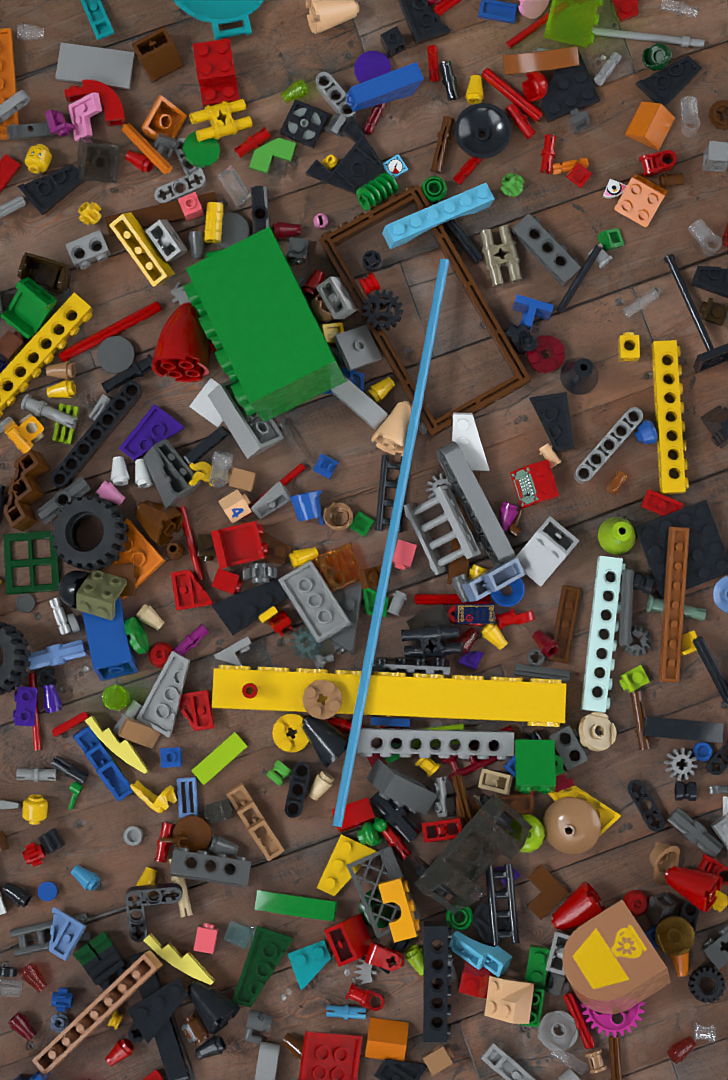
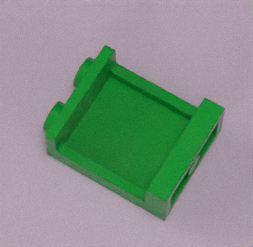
M27 277L18 281L15 287L18 291L8 309L2 312L0 317L8 325L19 331L23 337L30 339L42 328L57 299L31 278Z
M515 740V790L520 791V793L539 791V793L543 794L554 791L556 787L555 741Z

